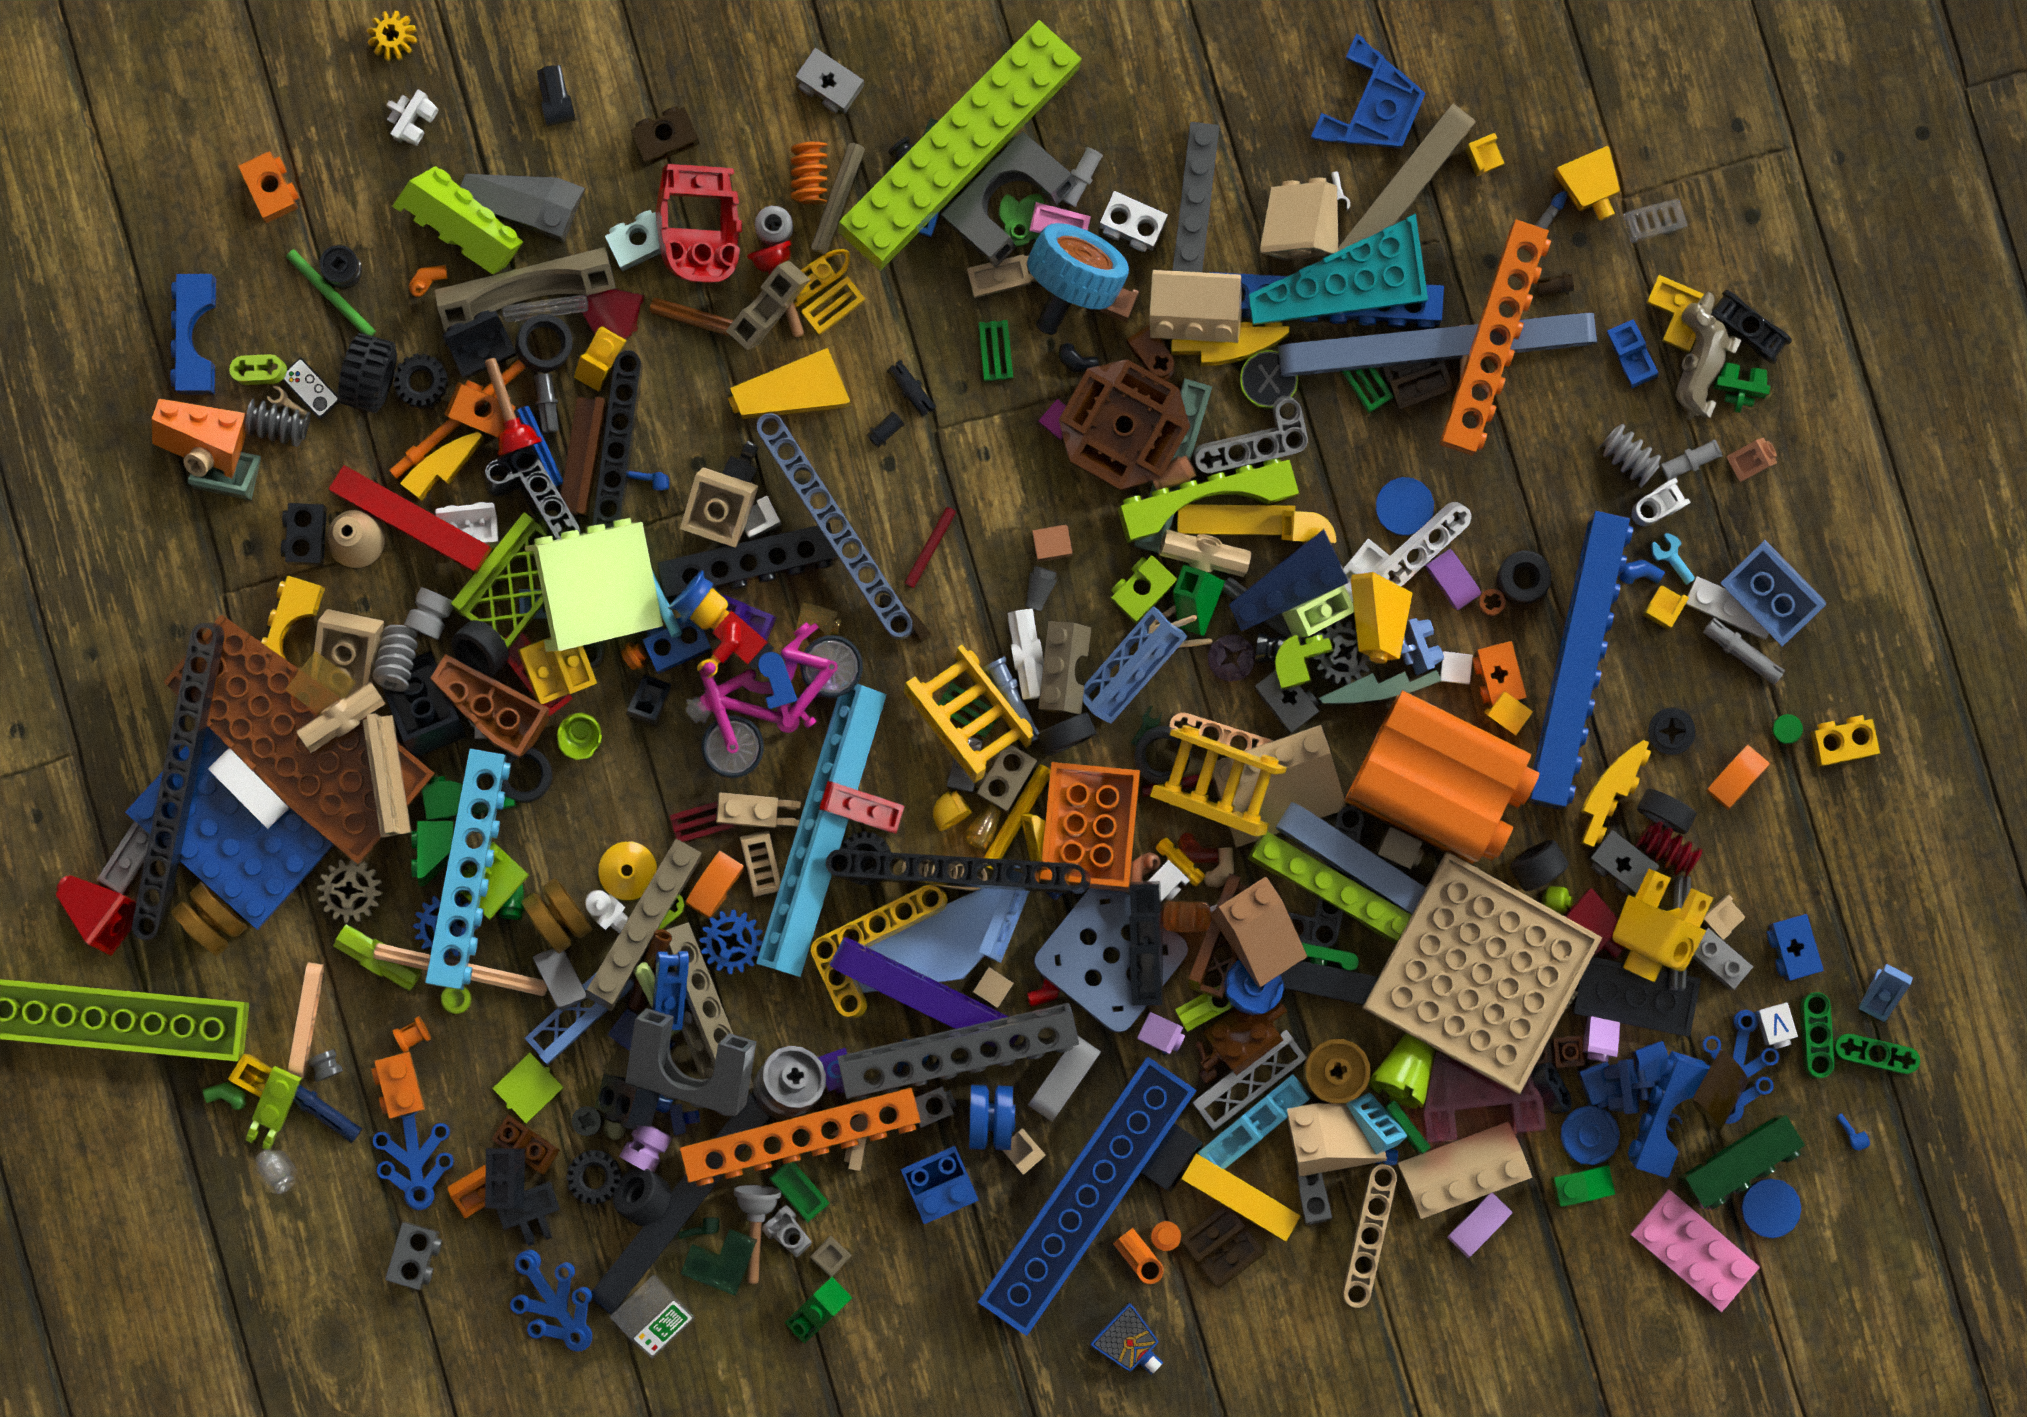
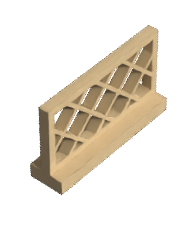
M376 713L367 714V719L363 720L380 835L383 838L411 833L393 716L381 717Z

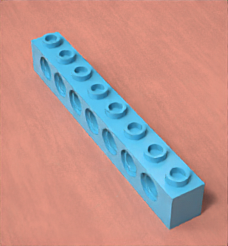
M476 749L469 750L425 982L430 985L463 990L464 984L469 985L471 981L472 967H468L470 955L475 956L478 938L473 936L475 926H481L483 909L479 908L481 896L486 897L489 879L484 878L486 867L491 868L494 859V850H490L492 838L497 839L500 821L495 819L497 809H503L505 792L501 791L503 780H508L511 763L506 762L507 757L504 754ZM484 775H490L494 779V784L489 790H481L478 787V781ZM478 804H485L488 807V814L484 819L478 820L473 817V809ZM473 833H479L483 837L482 845L476 849L469 848L467 845V839ZM468 862H473L477 865V873L471 878L463 877L461 872L463 865ZM467 891L472 896V901L467 907H459L456 903V897L460 892ZM458 920L464 921L466 924L465 933L459 937L453 936L450 930L451 925ZM450 950H458L461 955L460 962L455 966H449L445 962V955Z

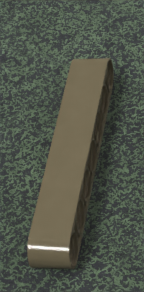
M1453 103L1341 243L1338 251L1396 224L1472 129L1476 121Z

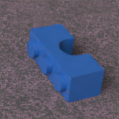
M1658 1041L1632 1051L1636 1063L1635 1076L1636 1071L1645 1070L1646 1081H1655V1086H1658L1661 1078V1065L1666 1058H1669L1663 1041ZM1602 1062L1577 1072L1588 1104H1597L1598 1109L1609 1105L1608 1095L1622 1093L1621 1082H1606L1604 1068L1609 1066L1608 1062Z

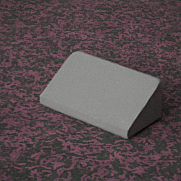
M553 948L533 956L558 1009L564 1011L587 998L586 992L565 950L558 954Z

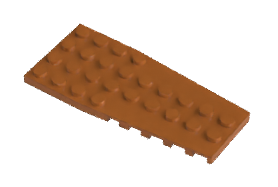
M220 615L214 623L219 624L223 628L224 643L207 726L293 811L359 865L382 838L363 727V720L367 719V716L360 720V724L340 737H334L328 743L310 753L296 731L320 716L325 708L341 698L232 621ZM210 629L202 636L207 644L213 639V633ZM186 656L164 680V683L177 696L179 694ZM202 657L196 663L197 669L201 673H204L207 669V662ZM194 686L191 690V697L196 702L201 698V691L198 687ZM397 742L408 807L433 778L435 773Z

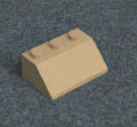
M1153 270L1150 303V338L1238 343L1242 321L1241 275Z

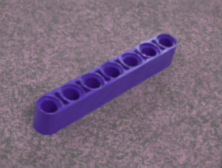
M844 937L830 962V966L835 970L955 1029L1009 1017L850 938ZM1014 1035L1009 1043L1014 1045L1019 1035ZM990 1041L985 1042V1044L991 1047H995V1043Z

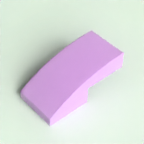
M1490 1193L1460 1222L1447 1238L1469 1258L1513 1212L1493 1193Z

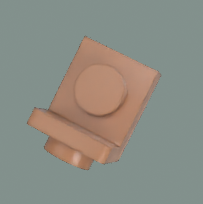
M1764 438L1755 440L1726 456L1740 482L1777 463L1775 459L1777 454L1773 445L1769 441L1766 442Z

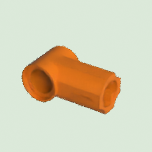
M1134 1228L1130 1229L1113 1243L1142 1282L1155 1284L1163 1278L1164 1267ZM1148 1262L1155 1263L1159 1268L1158 1276L1151 1280L1146 1279L1142 1274L1143 1266Z

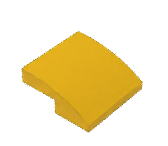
M544 640L518 649L537 702L540 704L597 684L583 646L562 651L546 652Z

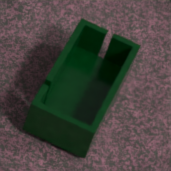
M1776 1115L1706 1159L1707 1164L1705 1166H1702L1700 1163L1679 1176L1678 1179L1696 1208L1713 1210L1726 1202L1724 1196L1727 1194L1735 1193L1737 1195L1751 1186L1749 1182L1755 1177L1762 1179L1776 1170L1774 1165L1778 1162L1788 1163L1800 1156L1801 1152L1799 1149L1806 1145L1787 1115Z

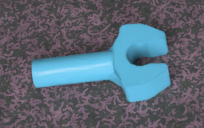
M1665 533L1664 538L1670 545L1669 551H1662L1660 546L1653 542L1651 544L1652 556L1656 561H1669L1683 582L1688 585L1696 578L1678 555V547L1681 545V542L1676 536Z

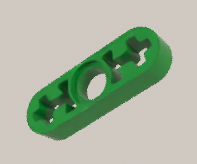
M1842 1034L1834 1042V1052L1842 1060L1902 1074L1913 1073L1920 1065L1918 1052L1910 1047L1855 1034ZM1849 1038L1851 1039V1045L1862 1047V1041L1866 1042L1862 1052L1863 1060L1858 1058L1861 1054L1860 1052L1850 1051L1848 1056L1845 1055V1049L1840 1048L1841 1043H1846ZM1874 1045L1881 1046L1885 1051L1884 1059L1878 1063L1872 1061L1869 1057V1050ZM1891 1048L1895 1049L1893 1055L1904 1056L1908 1052L1909 1058L1913 1059V1064L1907 1065L1906 1069L1902 1068V1062L1892 1060V1066H1888L1887 1064L1891 1059Z

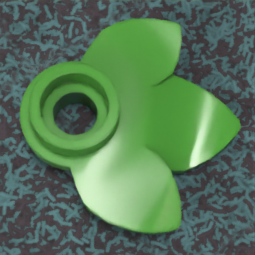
M1006 194L1000 203L999 218L1005 225L1004 231L1011 237L1016 247L1025 246L1031 240H1037L1040 233L1029 231L1035 202L1044 204L1040 194L1029 195L1022 199L1020 203L1011 195ZM1021 227L1024 230V234L1021 236L1016 235L1014 228Z

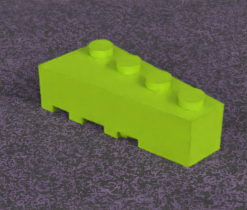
M436 166L411 179L392 205V207L400 212L403 208L416 216L413 221L424 227L425 224H428L439 231L440 236L438 238L447 244L461 246V253L493 275L509 264L523 244V241L512 228L501 223L490 209L479 204L468 190L458 186L446 171Z

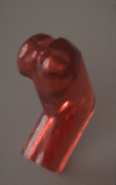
M1183 833L1178 840L1179 850L1193 863H1217V848H1202L1191 833Z

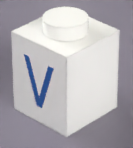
M1788 1003L1755 1011L1765 1045L1773 1044L1774 1049L1792 1045L1790 1039L1798 1037Z

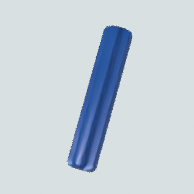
M524 406L515 411V415L517 418L519 417L521 424L531 426L537 436L542 438V442L531 445V449L538 456L555 487L560 486L563 483V478L530 407Z

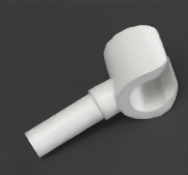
M1337 171L1332 172L1333 184L1337 186V200L1344 199L1346 209L1348 210L1350 200L1343 195L1339 173Z

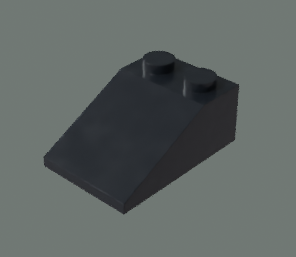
M431 651L416 656L415 659L411 660L413 668L409 670L411 678L407 681L409 687L406 691H392L382 687L407 750L415 757L466 737L453 703L431 681V676L438 667Z

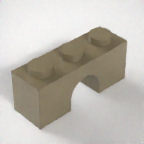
M789 260L777 265L762 284L761 288L763 290L759 296L739 313L726 332L746 350L758 346L811 279Z
M1048 622L1038 709L1060 714H1081L1085 686L1078 684L1076 681L1075 664L1080 656L1088 657L1091 627L1072 622Z

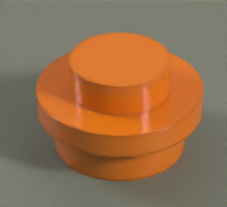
M628 642L625 645L626 648L621 651L623 659L632 670L644 668L646 666L645 659L648 658L644 648L638 643L635 645L632 642Z
M1163 1221L1153 1228L1151 1239L1158 1249L1170 1251L1179 1245L1181 1232L1174 1223Z

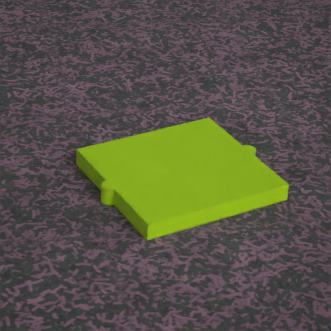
M530 1052L492 1089L507 1103L506 1107L508 1109L512 1108L527 1124L564 1087L550 1073V1068L544 1067Z

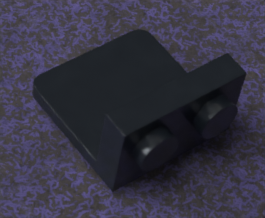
M482 311L473 317L474 320L468 323L451 325L447 328V332L442 335L464 380L487 370L485 361L489 358H495L497 364H500L517 356L496 311Z

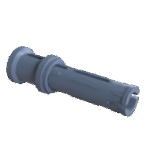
M1004 656L982 667V670L988 673L992 683L1021 719L1025 718L1030 723L1033 729L1032 741L1038 739L1037 735L1039 732L1016 688L1018 681L1012 678L1005 664L1007 661L1006 657Z

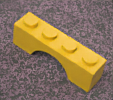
M287 576L286 581H281L276 595L277 598H280L277 610L272 609L267 625L271 626L268 638L263 637L261 643L286 659L283 649L286 633L297 621L317 615L325 588L291 576Z

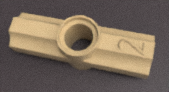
M1166 529L1161 540L1159 555L1187 562L1191 567L1206 572L1218 570L1244 577L1249 568L1251 551L1222 544L1219 539L1210 535L1199 534L1197 537Z
M370 682L346 699L341 698L329 705L321 712L320 716L296 732L309 752L312 753L334 737L343 736L360 724V720L383 706L385 702Z

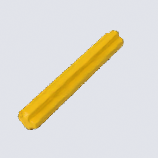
M1041 764L1038 765L984 858H1003L1022 825L1020 814H1029L1050 778L1051 769ZM986 866L987 868L993 870L992 866Z

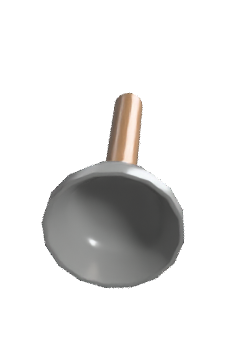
M744 1185L734 1188V1195L737 1197L739 1207L743 1212L747 1213V1220L750 1221L747 1282L749 1284H757L759 1281L762 1222L765 1221V1214L770 1213L774 1209L777 1199L781 1197V1190L769 1186Z

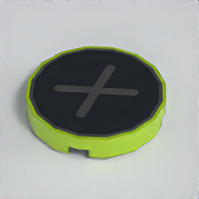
M1273 350L1261 351L1248 358L1242 367L1239 379L1244 396L1255 406L1264 409H1273L1274 401L1281 396L1292 397L1296 392L1298 376H1281L1279 352Z

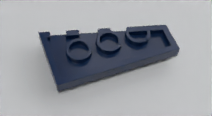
M1323 528L1283 562L1274 567L1268 574L1229 603L1241 631L1349 583L1325 529Z

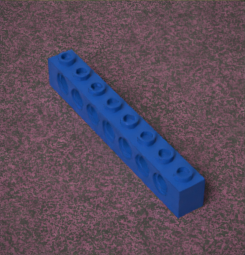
M1238 274L1241 275V291L1245 295V300L1242 302V318L1252 319L1249 294L1288 276ZM1426 285L1428 301L1419 303L1420 311L1417 313H1409L1405 309V305L1393 306L1386 312L1371 309L1300 319V321L1318 322V318H1330V323L1346 324L1347 320H1359L1360 325L1373 326L1376 325V321L1388 322L1390 327H1405L1406 323H1415L1417 328L1434 329L1435 325H1440L1442 321L1444 286Z

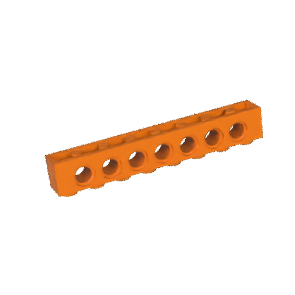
M1517 219L1511 224L1439 445L1471 456L1476 453L1477 449H1483L1487 433L1483 432L1486 421L1491 423L1496 406L1492 405L1495 394H1501L1506 379L1501 377L1504 366L1509 367L1515 351L1510 348L1513 339H1519L1524 325L1519 320L1522 311L1527 312L1530 307L1533 295L1528 293L1531 284H1537L1542 270L1541 267H1538L1541 256L1546 257L1551 240L1546 239L1549 230ZM1517 250H1527L1531 255V261L1526 263L1520 261L1517 257ZM1508 278H1519L1522 282V288L1520 290L1510 288ZM1499 305H1509L1513 310V316L1510 318L1503 317L1499 313ZM1499 332L1502 334L1504 343L1502 345H1494L1490 341V333ZM1481 360H1491L1495 366L1494 372H1484L1480 366ZM1472 388H1482L1486 394L1485 400H1475L1471 394ZM1463 415H1472L1476 419V427L1473 429L1465 427L1462 423Z
M908 1088L680 1148L688 1182L696 1181L698 1187L713 1183V1176L725 1174L726 1179L743 1175V1168L753 1166L754 1171L771 1168V1161L782 1159L783 1164L801 1160V1153L811 1151L812 1157L829 1153L828 1146L840 1144L841 1149L859 1145L857 1140L859 1138L869 1136L870 1142L887 1137L886 1131L897 1128L899 1134L916 1130L915 1124L921 1123L913 1088ZM884 1107H892L897 1113L896 1120L892 1124H885L880 1119V1112ZM857 1114L864 1115L868 1121L867 1128L861 1132L855 1131L851 1126V1120ZM830 1121L836 1123L839 1128V1133L834 1139H827L822 1133L824 1124ZM799 1129L806 1130L810 1135V1141L804 1147L796 1145L793 1140L794 1133ZM772 1136L778 1138L781 1143V1148L776 1154L768 1153L764 1146L765 1141ZM741 1144L748 1145L752 1150V1156L746 1162L740 1161L736 1157V1149ZM711 1152H718L723 1157V1164L718 1169H712L707 1164V1157Z

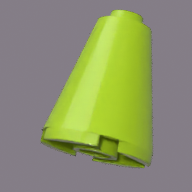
M1405 1033L1371 1076L1368 1082L1370 1087L1379 1094L1381 1090L1386 1091L1389 1094L1388 1099L1391 1101L1395 1100L1399 1105L1412 1109H1417L1419 1105L1422 1108L1426 1100L1436 1049Z

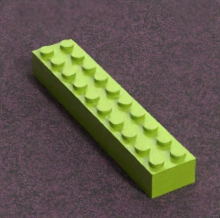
M1038 20L839 221L838 233L881 271L1079 70L1082 58Z
M0 979V1039L228 1061H240L244 1054L249 1003Z

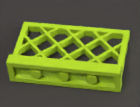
M525 512L484 561L478 573L472 576L451 602L454 610L463 617L465 616L470 621L477 620L484 623H492L493 629L496 631V622L513 620V632L507 639L502 637L508 649L544 605L542 590H534L533 576H538V570L532 571L531 556H535L534 551L521 552V550L529 546V540L536 532L543 537H546V534L542 527ZM527 557L528 572L512 574L511 563L515 558ZM507 569L508 574L502 575L504 571ZM529 577L531 592L514 594L512 579ZM508 580L510 595L493 597L492 586L496 581ZM488 591H489V597L484 598V596H485V595L488 593ZM535 596H541L536 602ZM531 597L532 608L529 612L516 614L515 599ZM511 600L512 615L496 617L494 602ZM490 602L491 618L478 619L472 614V611L478 604ZM517 619H522L521 622L517 624Z

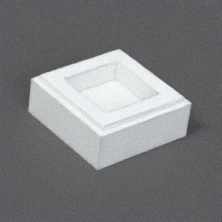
M1443 652L1444 660L1441 663L1440 673L1441 682L1469 685L1473 655Z

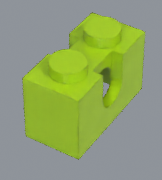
M1152 555L1148 560L1142 557L1131 569L1135 574L1128 581L1122 578L1111 590L1114 593L1111 601L1135 624L1148 613L1178 580ZM1145 580L1150 586L1149 593L1146 595L1137 594L1133 589L1135 582Z

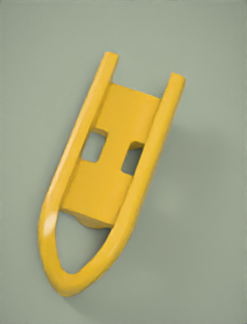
M835 249L829 251L801 269L804 274L811 270L813 273L808 276L811 280L796 297L797 301L794 302L795 308L836 281L846 272L850 264V253L848 250ZM844 254L845 262L842 268L835 273L826 260L832 256ZM819 280L821 284L811 290L809 285Z

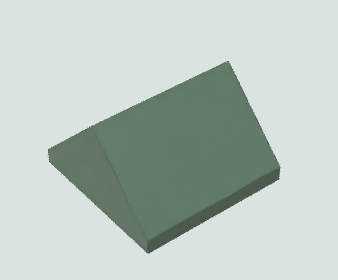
M241 452L232 479L224 476V471L212 467L202 477H196L190 473L188 484L194 489L251 501L261 456Z

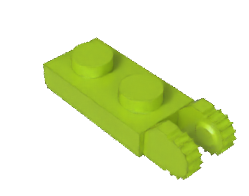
M276 1066L273 1067L253 1115V1123L248 1131L246 1141L253 1143L258 1136L262 1124L270 1128L263 1141L262 1148L267 1151L271 1149L277 1133L283 1127L302 1078Z

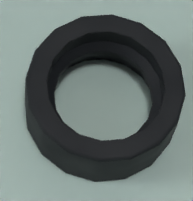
M539 314L529 318L521 326L515 339V351L519 360L526 368L535 372L548 373L557 370L566 362L572 350V335L569 327L561 319L553 315ZM539 327H548L554 330L561 341L559 353L549 360L535 358L527 347V337L531 331Z
M473 620L466 623L452 638V649L456 658L463 664L488 677L493 676L509 659V652L505 641L496 630L482 621Z
M1083 713L1040 732L1037 737L1045 755L1051 756L1096 735V731L1088 713Z
M1168 726L1154 727L1146 731L1137 743L1134 753L1135 766L1140 770V775L1149 782L1163 785L1165 781H1169L1172 770L1168 772L1154 770L1146 761L1145 753L1151 742L1162 738L1171 740L1179 749L1181 739L1169 735L1171 729L1175 728ZM1191 751L1187 760L1184 773L1187 771L1190 763Z
M530 748L521 757L531 758L538 763L541 769L539 784L527 792L513 789L507 780H503L501 791L505 792L508 798L520 803L534 802L543 797L550 788L553 778L552 767L548 759L537 749ZM508 752L504 753L508 763L518 759Z
M1651 788L1646 789L1637 807L1638 812L1655 823L1662 821L1663 827H1671L1674 832L1684 835L1688 833L1697 815L1692 808L1683 802Z

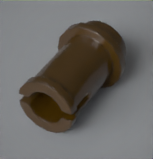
M1562 272L1560 276L1539 278L1537 282L1539 297L1559 293L1569 295V292L1574 291L1572 274Z

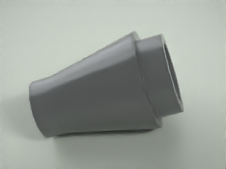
M1034 566L1033 572H1029L1026 607L1042 611L1047 598L1057 582L1055 579L1057 572Z

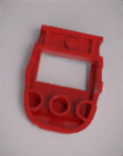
M667 164L662 169L655 211L660 251L665 266L675 276L683 280L698 283H715L727 279L736 269L740 253L738 237L739 233L742 232V220L738 218L737 205L739 200L737 191H732L730 176L734 174L733 168ZM669 196L721 199V231L668 228Z

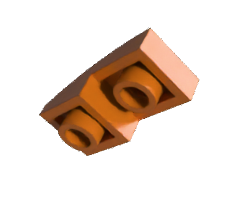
M1747 745L1715 779L1706 792L1729 810L1768 768L1770 763Z
M719 851L694 886L685 904L710 919L726 899L728 890L744 871V865Z

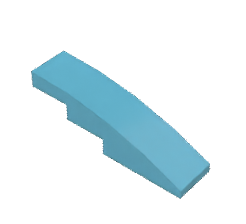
M1292 1074L1202 1148L1198 1154L1222 1169L1227 1168L1287 1118L1288 1108L1302 1106L1312 1096Z

